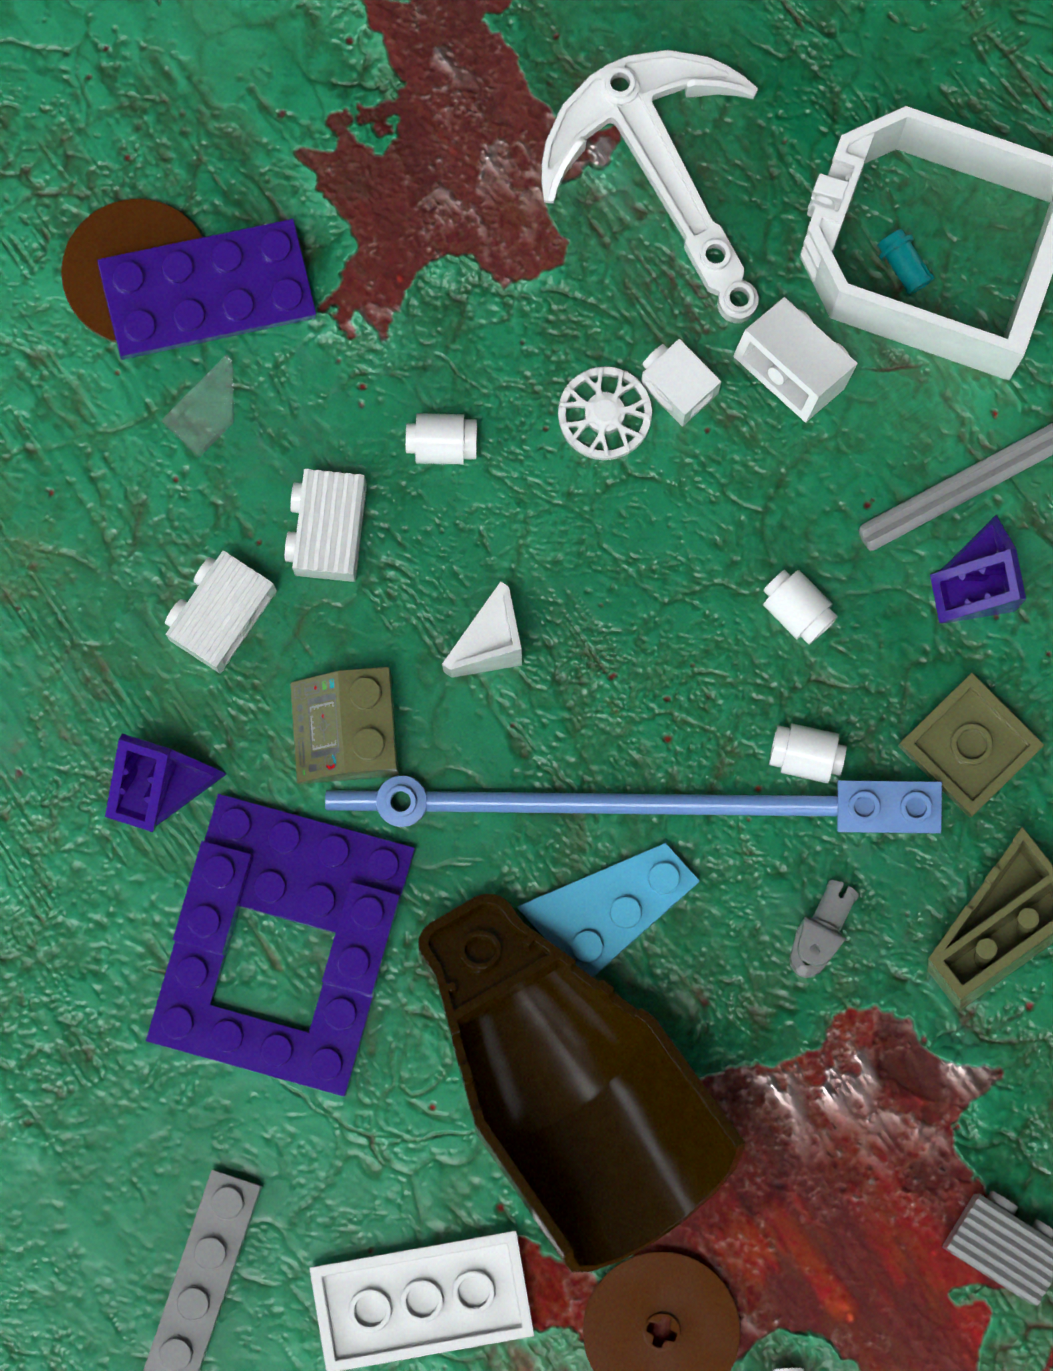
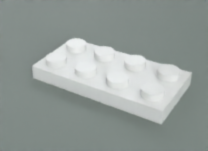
M516 1231L310 1267L326 1371L349 1370L534 1336Z

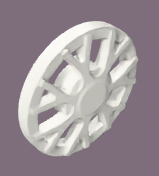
M614 367L592 368L576 376L563 391L558 408L559 425L566 441L582 455L596 460L621 458L634 451L647 436L652 420L651 401L644 386L630 373ZM598 377V381L596 383H594L591 380L593 378ZM602 377L618 378L614 394L601 391ZM622 381L627 382L628 385L622 387ZM584 382H587L596 393L588 402L575 392ZM634 388L641 400L633 405L624 407L620 397ZM571 396L576 400V402L568 401ZM641 406H644V413L639 412L636 409ZM584 408L586 419L567 422L566 409ZM626 414L644 419L639 432L623 426ZM588 426L598 433L590 448L577 440ZM577 427L578 430L573 435L569 428ZM618 430L624 446L608 450L605 435L612 434ZM630 435L634 438L628 443L625 436ZM599 443H602L604 451L596 450L595 448Z

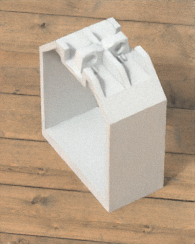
M908 106L841 135L828 176L819 174L812 191L811 201L807 209V215L812 218L800 254V259L829 317L1009 381L1026 352L1053 274V156ZM899 150L1050 202L1003 337L847 283L833 255V251L865 163L891 151Z

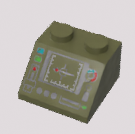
M389 667L335 671L290 683L297 784L399 776L393 685Z

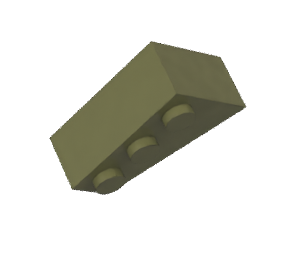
M1023 827L928 959L927 971L958 1011L1053 944V865Z

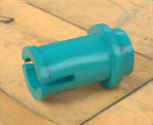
M899 229L877 244L881 251L878 257L881 261H888L906 289V293L910 296L933 282L935 276L931 274L911 242L914 240L912 234L906 235L903 229Z

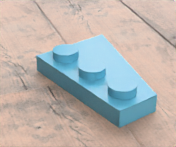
M664 843L517 906V909L542 937L576 960V965L594 977L700 881L672 849Z

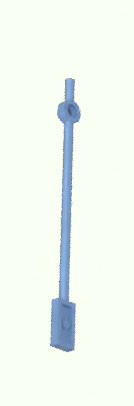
M395 776L385 781L378 791L326 790L325 809L331 811H378L387 823L397 827H406L417 823L426 812L837 816V832L941 833L942 782L837 780V796L426 791L423 784L413 777ZM399 791L406 792L411 799L410 806L405 811H398L392 803L393 796Z

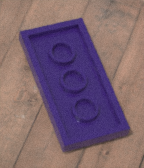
M293 219L97 260L120 360L307 321L316 317Z

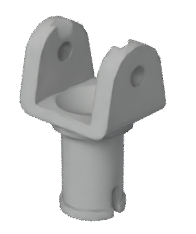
M830 880L828 882L827 889L813 917H804L797 928L789 961L792 970L801 977L812 978L818 975L847 939L840 931L859 894L852 887L848 886L846 892L840 898L839 893L844 885L840 881Z

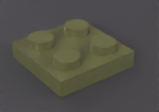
M973 673L952 691L898 745L933 782H942V791L969 818L989 801L1044 746Z

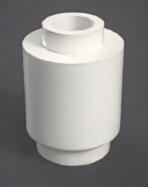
M416 413V423H406V453L415 454L416 464H464V459L476 460L477 419H464V414Z
M783 570L763 590L769 596L763 606L796 639L802 637L809 645L819 638L838 618L830 609L833 605L832 602L800 570H797L792 575Z
M791 723L790 728L778 725L773 740L769 765L780 767V773L828 784L831 774L841 775L847 746L838 744V733Z

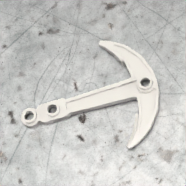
M671 50L631 55L606 65L590 75L562 105L549 133L542 159L541 183L544 202L554 203L557 191L566 173L585 151L586 139L609 123L614 124L684 238V249L707 291L718 296L717 306L721 316L732 323H743L749 320L757 309L759 302L758 293L752 284L743 280L744 267L722 227L712 221L652 101L684 89L686 97L731 95L754 99L758 88L743 75L721 62L706 56ZM619 77L624 78L629 83V87L625 91L619 92L612 88L611 81ZM717 248L724 254V260L720 263H711L706 257V252L709 249ZM736 291L743 292L748 298V303L742 307L735 306L730 301V295Z

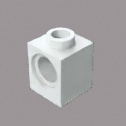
M680 339L670 348H667L664 344L660 345L642 364L646 370L643 372L641 384L682 427L719 394L721 380Z

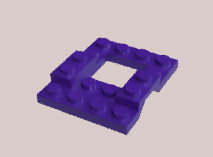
M218 794L205 840L201 841L177 922L173 936L174 946L146 1042L346 1097L375 995L381 963L403 896L415 848ZM240 907L335 933L309 1033L212 1006Z

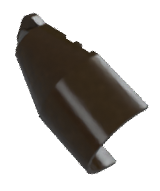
M481 894L473 897L432 921L422 930L418 941L419 956L424 967L437 984L476 1134L571 1272H592L620 1262L653 1244L695 1213L717 1193L736 1170L744 1152L745 1141L655 1017L642 1008L640 1010L636 1009L615 994V988L602 979L600 982L579 968L576 965V960L524 924L510 903L503 897L496 894Z

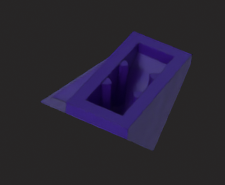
M997 515L939 572L930 574L939 623H951L1016 612L1026 600L1017 549Z
M122 733L118 740L105 817L153 832L157 825L227 775V773L172 749Z

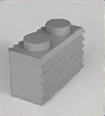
M993 1191L989 1193L987 1198L980 1194H974L942 1245V1248L1026 1302L1037 1306L1053 1281V1228L1037 1219L1032 1226L1027 1225L1014 1216L1018 1207Z

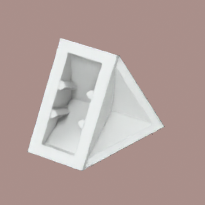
M503 582L498 584L442 663L443 672L450 677L522 665V650L510 589Z

